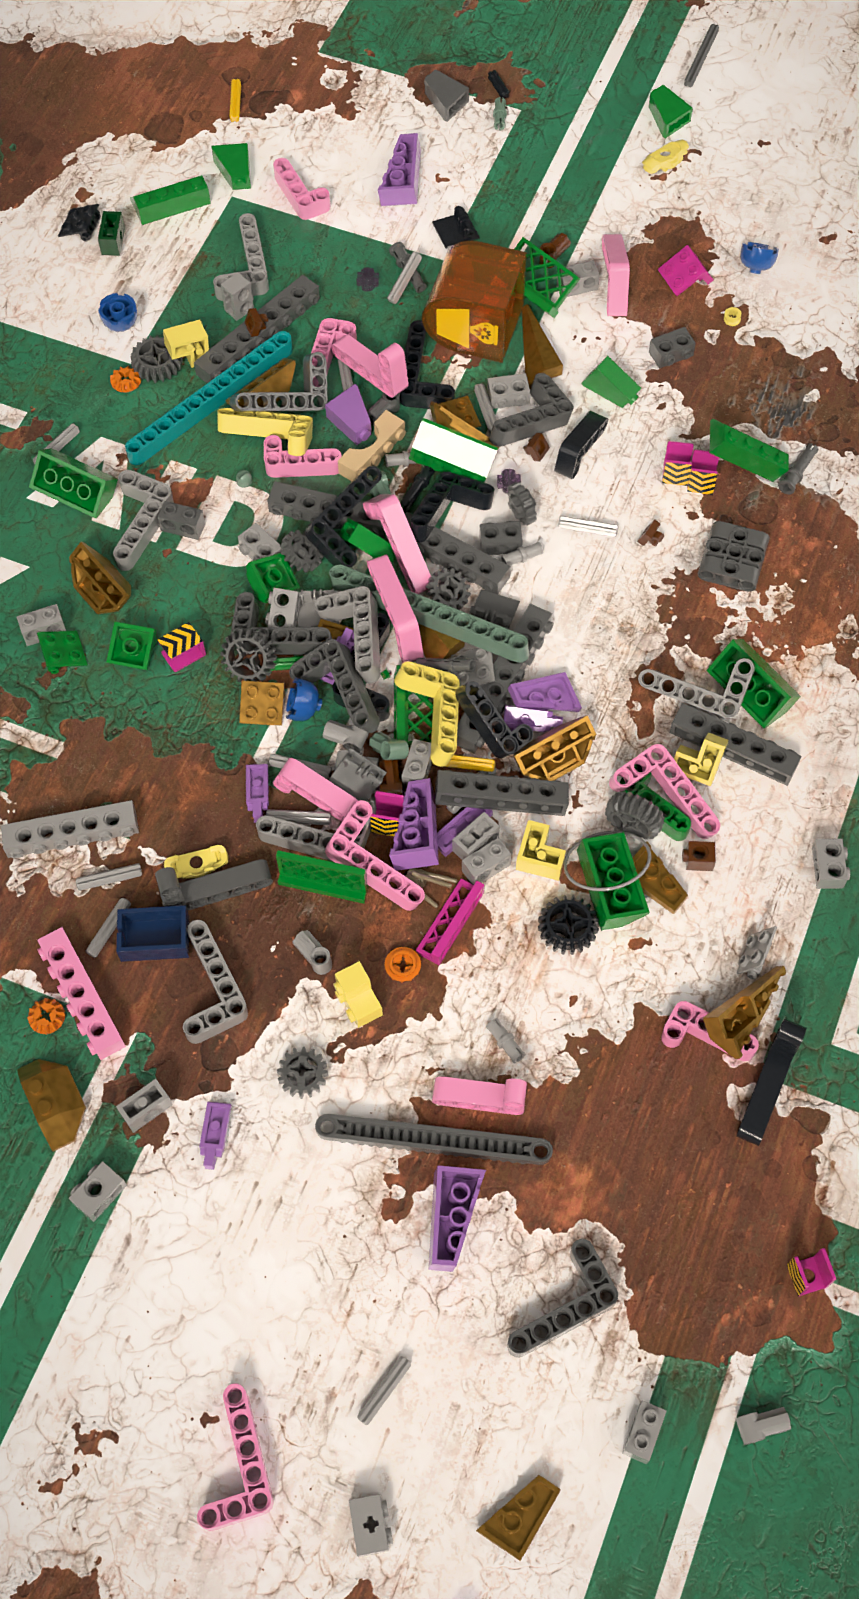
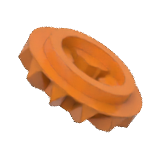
M129 365L126 368L120 366V369L114 370L113 375L110 376L112 387L119 392H131L138 388L141 383L139 373L134 372V368H130Z
M399 947L387 955L385 970L392 980L403 983L404 981H412L419 974L421 960L414 950L407 947ZM402 957H404L406 965H410L405 967L403 973H401L400 967L396 966L401 964Z
M44 998L41 1001H35V1005L29 1008L27 1019L30 1027L35 1032L50 1034L62 1026L65 1020V1011L63 1006L55 999ZM41 1010H44L47 1013L51 1011V1013L49 1014L51 1022H49L45 1018H42L43 1015Z

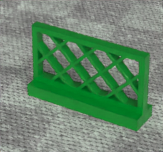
M524 237L516 245L501 268L498 266L494 271L501 280L554 319L559 313L557 311L580 280L577 275ZM525 244L528 245L530 254L521 256L520 250ZM542 255L544 264L535 266L534 257ZM530 258L531 267L522 269L521 260ZM518 261V270L510 271L507 269L512 262ZM557 266L558 274L548 276V267ZM544 268L545 277L536 279L535 270ZM532 271V280L524 281L522 273ZM570 276L573 278L569 285L562 286V277ZM558 278L559 287L550 289L549 280ZM545 281L546 290L537 291L536 283ZM559 291L560 297L556 303L552 302L550 293Z
M396 665V669H395V672H394V679H395V676H396V674L398 673V671H399L401 665ZM394 682V739L405 740L408 747H411L413 741H408V735L414 730L421 737L420 741L425 740L431 743V739L428 737L432 734V729L427 734H424L418 728L423 722L432 728V722L428 719L433 715V704L428 700L431 697H424L421 694L414 693L421 701L413 705L408 700V697L414 692L403 690L396 686ZM423 703L431 709L427 715H424L418 709ZM412 712H415L421 718L416 724L408 718Z
M277 851L276 859L280 873L278 885L365 903L369 889L366 869Z

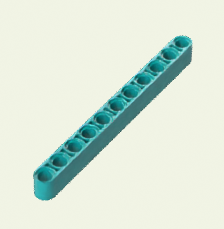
M286 331L276 333L127 441L125 450L128 461L132 465L144 463L226 403L225 400L279 363V361L290 356L293 351L291 335Z

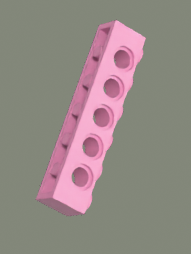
M61 927L38 939L41 948L37 950L43 961H49L51 966L47 967L52 979L57 978L60 985L56 987L62 998L67 997L70 1001L66 1006L72 1017L77 1015L80 1022L76 1025L82 1036L87 1034L90 1041L86 1044L92 1055L97 1054L100 1060L125 1048L123 1040L63 928ZM64 954L62 959L55 960L57 955ZM74 972L71 978H64L67 973ZM78 991H84L81 997H74ZM87 1010H94L92 1015L84 1016ZM97 1029H104V1032L101 1035H94Z

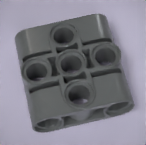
M714 522L706 543L698 577L707 582L748 592L754 591L757 587L770 540L769 535L762 531L726 522Z

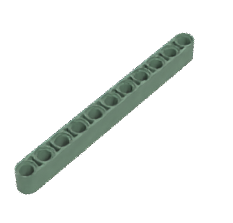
M335 565L330 569L329 575L335 591L340 592L361 586L368 587L377 601V608L386 611L370 575L344 565ZM403 589L418 624L514 662L520 663L528 659V640L524 635Z

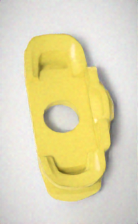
M678 140L666 144L649 154L642 161L643 169L653 174L660 169L666 172L668 169L676 167L683 160V155L688 153V143L685 140ZM667 151L670 155L662 156L660 153Z
M215 845L207 849L179 856H171L164 861V868H174L178 878L196 879L206 876L227 864L228 853L224 846ZM198 856L202 858L203 864L200 868L191 867L190 860L193 857Z

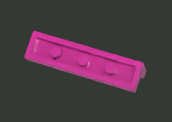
M460 879L416 949L417 954L437 965L441 964L482 898L485 887L483 883L476 881L473 885ZM464 887L470 890L466 899L460 900L459 892L461 888ZM459 905L456 915L449 918L448 909ZM448 923L444 934L438 936L436 931L438 925ZM436 942L437 945L431 954L423 950L427 943Z

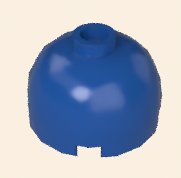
M743 242L740 255L741 261L745 267L750 268L749 272L760 274L761 271L773 267L778 257L779 248L774 247L771 250L768 249L769 245L754 242L746 244Z
M113 293L101 300L98 312L104 326L111 331L124 332L134 325L137 320V306L131 296L128 294L118 296V293Z
M295 678L293 683H296L295 689L290 688L286 704V711H290V715H286V718L302 722L313 717L315 711H320L322 699L319 698V691L314 684L304 679Z

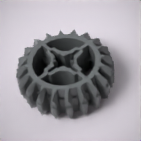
M150 335L147 340L143 338L142 343L137 342L136 347H133V353H131L130 357L132 368H134V372L139 373L141 380L146 378L147 382L153 380L155 384L158 380H161L163 383L166 378L171 380V375L177 376V371L181 370V365L183 364L182 357L172 360L164 344V337L160 338L159 335L155 338H152Z
M242 627L238 632L234 630L231 636L228 635L225 638L226 642L221 646L224 650L220 652V655L225 657L221 660L222 664H227L225 671L231 670L232 672L230 678L236 675L238 676L237 682H241L243 678L244 681L252 680L259 682V679L264 681L266 675L269 676L272 673L271 669L276 667L273 661H276L278 656L272 654L276 651V648L270 647L273 640L267 642L265 639L267 638L266 633L261 636L260 629L253 633L252 627L247 628V630ZM248 641L256 644L257 646H251L248 643ZM235 645L238 647V659L235 658L234 654ZM253 652H255L250 658L246 657L245 659H242L248 653L252 654ZM260 652H262V654H263V665H262V667H261V665H260V662H261V661L259 660V653H260ZM241 665L247 666L250 670L243 668Z
M631 792L615 793L606 805V819L611 822V825L616 826L617 830L629 832L648 840L649 838L654 839L663 828L665 819L663 812L659 810L658 806L653 805L652 801H648L638 794L633 795Z

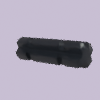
M489 71L488 79L492 82L499 96L504 99L508 98L510 91L497 71Z

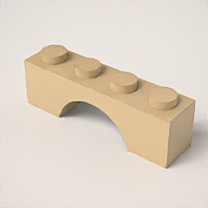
M385 410L374 422V431L377 437L375 443L365 449L349 448L338 460L339 474L352 482L367 467L378 466L384 455L390 453L393 446L404 438L406 433L404 420Z

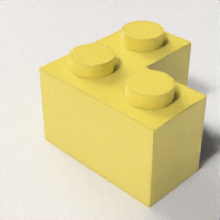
M200 320L163 329L164 344L172 360L186 356L191 368H193L194 362L209 350L208 335Z
M708 733L700 751L680 745L674 760L687 778L711 786L729 740Z
M528 820L517 856L516 870L559 881L566 850L546 845L550 825Z
M360 961L335 973L336 982L333 983L336 989L335 994L339 1002H344L348 1008L345 1012L351 1023L355 1021L359 1028L383 1015L382 1007L371 989L370 979Z

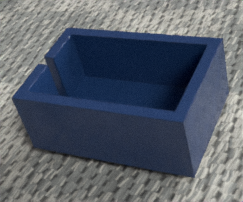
M186 906L117 909V930L119 933H117L116 952L120 961L189 958V935L187 931L189 914Z

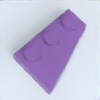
M566 672L510 684L508 687L516 707L580 712L582 709Z

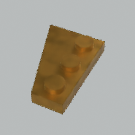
M646 841L651 851V861L648 869L639 878L643 893L672 914H675L686 901L688 894L673 874L668 872L663 865L664 862L659 856H656L651 849V845ZM644 845L633 857L637 874L643 870L648 860L647 849Z
M538 1475L490 1519L482 1524L476 1532L521 1561L561 1489Z

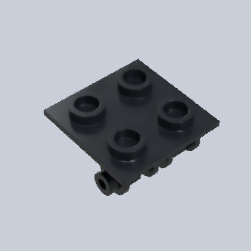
M99 204L70 209L65 222L61 226L58 237L79 234L83 241L90 240L101 217L100 211L97 210Z
M461 206L454 208V215L432 221L445 249L448 246L480 239L467 212Z

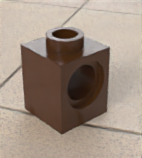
M688 841L686 849L682 850V862H686V870L713 871L716 863L715 842ZM693 854H700L703 858H696Z

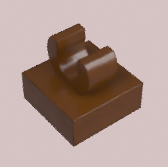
M250 308L245 319V325L251 337L258 336L260 330L266 329L264 322H268L266 314H259L256 308Z
M536 433L532 439L528 440L529 443L523 449L527 455H531L534 461L540 462L550 447L543 434Z
M654 519L646 527L637 542L644 546L649 541L650 544L656 547L664 538V534L657 531L661 524Z

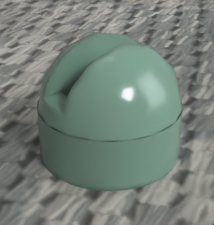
M240 470L236 475V482L239 487L246 488L252 484V476L247 470Z

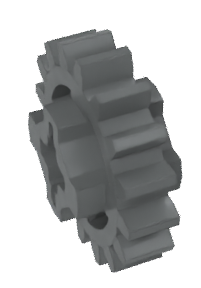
M520 482L509 485L507 488V495L509 496L508 506L514 513L515 518L527 526L536 522V502L529 490L525 489L524 485L521 486Z
M296 530L295 533L290 531L282 539L280 547L283 550L280 553L286 555L284 561H290V567L295 565L297 571L303 568V571L307 573L309 570L314 571L321 564V559L324 555L308 540L305 531L303 534L299 530Z
M445 567L441 571L437 570L428 579L430 582L426 585V588L430 590L426 595L432 596L434 601L460 610L464 607L463 605L468 603L467 598L471 593L467 590L470 588V585H465L464 582L467 578L462 579L460 577L461 572L455 574L454 568H451L448 572Z
M304 1046L301 1052L293 1048L294 1054L290 1055L286 1052L285 1057L287 1060L279 1061L280 1066L283 1067L277 1069V1074L280 1075L278 1078L279 1084H284L282 1086L284 1092L290 1089L291 1097L299 1093L300 1099H303L304 1094L307 1093L311 1098L313 1090L319 1093L321 1092L319 1085H326V1080L323 1077L328 1076V1071L324 1070L327 1067V1063L322 1061L321 1053L315 1056V1049L313 1048L310 1052H306ZM308 1060L314 1062L316 1066L310 1065L308 1063ZM305 1069L304 1076H300L301 1071ZM288 1078H290V1080H295L297 1082V1086L292 1084Z

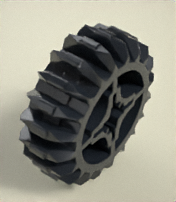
M564 895L562 901L555 897L554 904L548 901L546 908L541 910L542 916L538 918L540 923L538 931L542 932L540 935L541 940L547 939L545 943L547 947L553 944L554 952L560 948L562 955L566 953V950H569L571 955L574 954L575 949L580 953L583 952V946L589 948L591 946L590 941L594 942L596 940L595 934L599 931L597 927L599 919L594 918L596 911H590V903L583 905V898L578 902L575 901L574 895L571 897V900H567L566 895ZM563 912V916L561 918L555 919V921H551V919L555 915ZM566 918H567V921H568L569 925L571 926V930H570V931H569L568 925L566 924ZM587 928L581 936L574 938L575 932ZM557 933L564 935L565 938L558 936Z

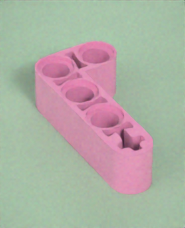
M278 158L274 161L275 180L301 219L308 220L330 210V194L327 189L317 188L308 192L287 159Z
M327 318L320 323L311 353L320 352L325 356L327 374L334 355L331 345L346 334L357 340L356 326L353 322ZM313 357L312 364L316 367L318 362L317 359ZM314 377L312 382L317 387L318 380Z
M270 435L264 440V463L266 474L270 477L339 474L338 460L342 455L337 449H309L302 456H293L288 454V450L283 451L282 441L278 436Z
M289 758L273 781L274 786L284 793H290L291 790L297 792L316 806L329 812L341 822L358 801L293 758Z
M681 1001L677 1003L664 1026L661 1036L663 1044L667 1047L675 1048L680 1045L687 1032L724 1051L710 1040L707 1029H702L699 1026L700 1022H704L703 1017L709 1014V1012L690 1002ZM678 1012H686L689 1017L681 1018ZM675 1031L679 1037L672 1038L667 1032ZM751 1034L749 1035L751 1041L749 1044H745L749 1046L748 1051L743 1048L741 1050L743 1054L739 1059L741 1061L751 1060L758 1050V1040Z
M436 1077L432 1102L442 1106L521 1115L524 1113L527 1082L512 1078L507 1079L505 1084L451 1077Z

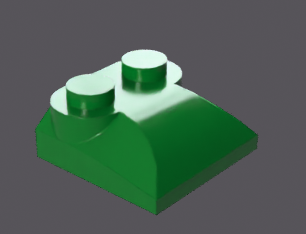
M281 553L251 561L246 565L247 579L256 597L263 603H269V594L273 592L274 588L291 591L300 589L288 562L284 561L285 556Z
M114 621L106 663L148 670L152 650L157 643V630Z

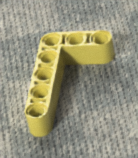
M221 408L217 411L219 432L259 437L276 435L280 439H288V454L293 456L304 455L312 440L313 418L310 416L274 412H238L232 408Z
M404 662L396 674L394 682L396 686L403 690L434 698L430 757L435 765L444 767L450 762L457 749L459 703L455 693L460 685L459 679L449 672L414 662Z

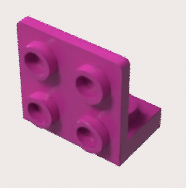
M688 245L658 269L676 296L680 295L698 279L699 281L704 280L707 284L714 280Z

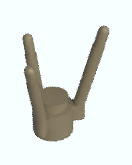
M417 868L409 869L406 875L408 879L421 888L425 886L427 881L451 888L452 884L447 882L457 883L455 878ZM425 894L424 900L437 908L438 904Z

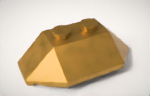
M288 358L282 359L235 394L289 392L296 365L295 361ZM229 397L227 400H225L226 403L229 404V405H230V398H231V397ZM239 397L238 399V405L240 407L244 406V400L242 397ZM258 397L257 404L259 407H262L263 400L261 397Z
M431 401L430 409L433 422L495 446L489 441L488 436L439 404Z
M80 542L69 556L73 587L97 614L119 612L131 596V585L107 558L84 542Z
M588 715L561 724L535 738L518 750L513 757L522 775L539 780L553 781L585 764L597 734Z
M37 1059L17 1069L22 1088L52 1152L75 1142L86 1106L68 1066Z

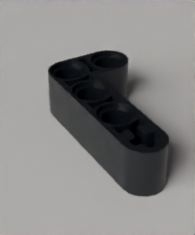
M589 411L562 442L554 472L574 479L579 471L583 456L603 434L609 419Z
M471 681L456 690L455 695L458 703L495 757L505 758L513 755L532 740L533 731L527 724H521L509 729L479 683Z

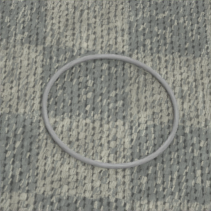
M604 831L595 833L585 838L624 832L625 835L639 840L646 847L648 853V860L643 870L633 879L617 886L595 888L576 882L567 870L568 858L572 851L579 846L580 840L565 856L564 872L573 884L583 889L592 891L619 889L633 883L645 873L651 861L650 848L642 838L629 832Z

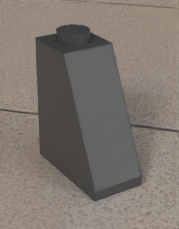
M436 69L426 76L424 80L425 94L443 120L448 122L469 102V88Z

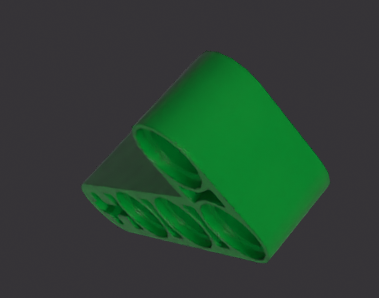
M634 764L635 770L642 772L641 766ZM651 772L630 786L633 790L623 791L625 793L631 792L633 795L638 794L640 797L652 801L653 805L658 806L659 810L667 815L661 831L675 841H683L688 837L691 828L689 817L648 787L652 776ZM623 777L619 782L620 784H625V780Z

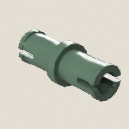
M501 97L495 99L493 117L494 128L498 130L499 125V130L501 131L505 128L507 111L505 109L506 100L502 97L501 103Z

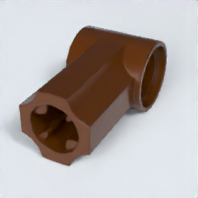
M557 234L549 243L542 244L540 249L556 260L570 247L571 241L566 234ZM542 255L539 257L540 265L544 264Z
M383 760L379 762V767L387 772L380 784V792L403 795L402 783L399 781L397 760Z

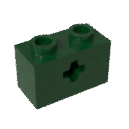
M103 211L98 235L101 255L120 256L125 232L122 212Z

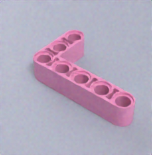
M603 234L602 252L608 273L607 316H627L629 260L622 234Z
M348 334L331 345L333 354L340 361L389 397L393 398L408 387L405 354L399 344H391L381 351L378 356Z
M380 494L364 502L363 508L368 518L381 521L410 591L420 594L428 590L426 585L430 582L428 579L431 575L397 497L394 494Z
M388 555L368 560L367 566L395 630L397 647L402 663L407 661L413 662L417 658H424L417 619Z
M652 745L619 768L610 777V788L615 792H623L651 772L677 809L689 817L691 828L698 837L709 839L720 830V822L663 745ZM651 752L658 754L659 760H654ZM634 764L640 765L642 772H637ZM664 770L670 771L672 773V778H668L665 775ZM617 776L623 777L625 784H620L617 781ZM677 788H682L685 791V796H681ZM691 805L697 807L698 814L692 812ZM704 823L711 826V832L705 830Z
M363 800L357 801L326 845V856L335 863L366 869L367 884L403 909L414 910L424 900L425 894L423 889L354 842L372 814V807L368 802ZM356 810L361 811L364 817L359 816ZM344 827L350 828L353 834L347 833ZM333 844L339 845L342 851H337ZM352 857L358 858L360 864L355 863ZM370 869L376 870L379 876L373 875ZM389 882H394L397 885V889L392 888ZM408 894L413 895L416 901L410 900Z
M239 1384L227 1386L223 1393V1400L245 1492L206 1504L199 1509L197 1521L202 1528L208 1531H215L265 1515L270 1512L274 1504L249 1397L246 1390ZM241 1391L242 1399L236 1404L230 1403L229 1397L231 1393ZM241 1416L248 1417L247 1427L237 1429L236 1420ZM246 1442H253L255 1445L254 1452L248 1456L243 1455L242 1446ZM253 1468L261 1470V1477L256 1482H250L248 1479V1473ZM260 1494L266 1495L268 1499L267 1505L262 1509H257L254 1505L255 1498ZM234 1502H239L242 1505V1512L237 1517H232L229 1513V1508ZM209 1510H214L217 1514L216 1521L212 1525H206L204 1522V1515Z

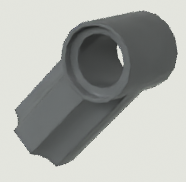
M383 392V397L367 411L372 424L385 410L392 414L400 410V393L391 398Z

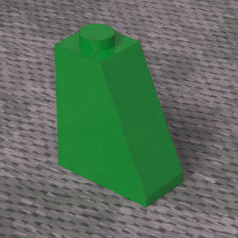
M661 85L650 93L649 109L663 138L666 139L691 122L693 107L665 85Z
M248 144L212 145L213 161L232 190L251 189Z
M609 356L598 364L581 383L587 389L621 408L628 403L632 405L639 397L637 393L641 389Z
M347 518L338 533L341 538L373 558L387 554L390 562H394L396 556L390 543L359 523Z

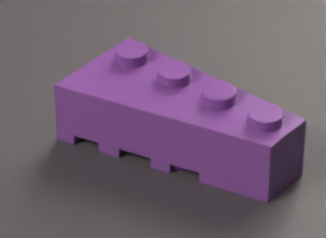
M418 133L399 135L393 150V157L389 160L387 172L384 173L383 182L378 188L381 206L417 204L421 155Z
M430 778L408 781L403 801V811L399 816V826L397 832H395L394 846L389 855L396 871L439 865L435 793Z
M437 1166L434 1172L428 1270L453 1272L456 1268L486 1170Z

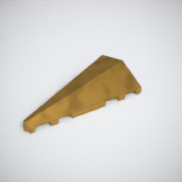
M527 304L522 308L525 373L529 389H531L536 374L544 373L551 378L562 375L563 364Z
M418 624L425 658L448 659L452 657L451 655L456 654L465 647V642Z
M776 966L703 1017L710 1040L734 1059H740L743 1056L741 1050L745 1044H749L751 1041L749 1036L753 1028L758 1027L771 1003L769 998L772 992L778 990L779 986L777 983L780 977L786 975L785 967Z

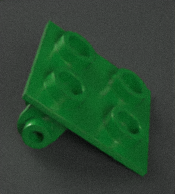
M77 631L37 632L45 663L51 674H57L60 667L88 665Z

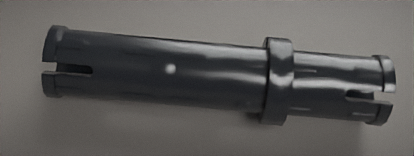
M424 465L420 474L414 477L413 484L400 501L401 507L404 506L402 508L404 513L409 512V509L422 490L429 485L430 478L436 472L433 469L430 470L431 467Z

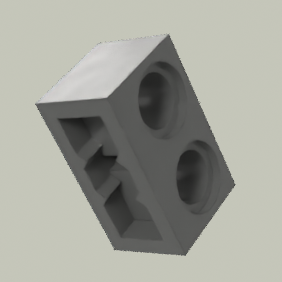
M682 327L651 339L649 353L657 366L662 368L692 357L696 343L687 329Z
M164 501L158 514L160 529L164 532L199 540L205 527L203 510Z
M520 521L488 522L479 525L481 551L488 555L508 554L516 551L518 547L523 545Z

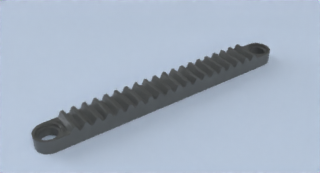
M323 1114L315 1123L316 1132L321 1139L362 1146L387 1147L388 1149L396 1148L407 1151L415 1150L416 1152L441 1153L447 1156H463L464 1158L472 1157L474 1159L481 1158L483 1160L491 1159L492 1161L500 1160L502 1162L509 1161L511 1163L518 1162L520 1164L535 1165L548 1163L553 1153L550 1142L542 1138L335 1114ZM325 1121H330L334 1124V1129L329 1133L323 1132L320 1128L321 1124ZM537 1146H544L547 1149V1155L539 1158L534 1154V1149Z

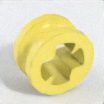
M736 307L726 309L724 322L729 326L738 325L741 321V311Z

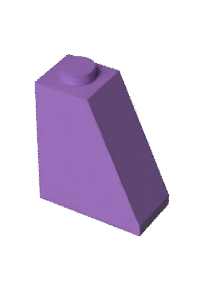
M356 384L325 405L326 417L356 445L366 441L372 435L371 422Z

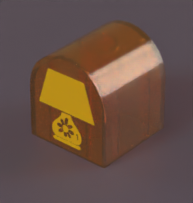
M463 241L449 248L422 313V323L430 337L449 350L503 363L524 306L527 252L479 241Z

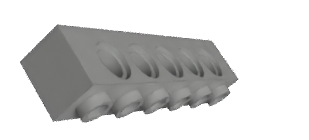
M132 800L0 825L3 850L8 858H21L32 853L42 854L47 850L53 849L63 850L68 846L74 845L84 846L94 841L105 842L115 837H130L133 834L139 833L136 810ZM118 821L117 824L110 825L111 822ZM91 825H97L93 829H88ZM70 829H75L72 833H66ZM53 833L50 837L45 838L46 834ZM31 837L28 841L22 842L25 838Z

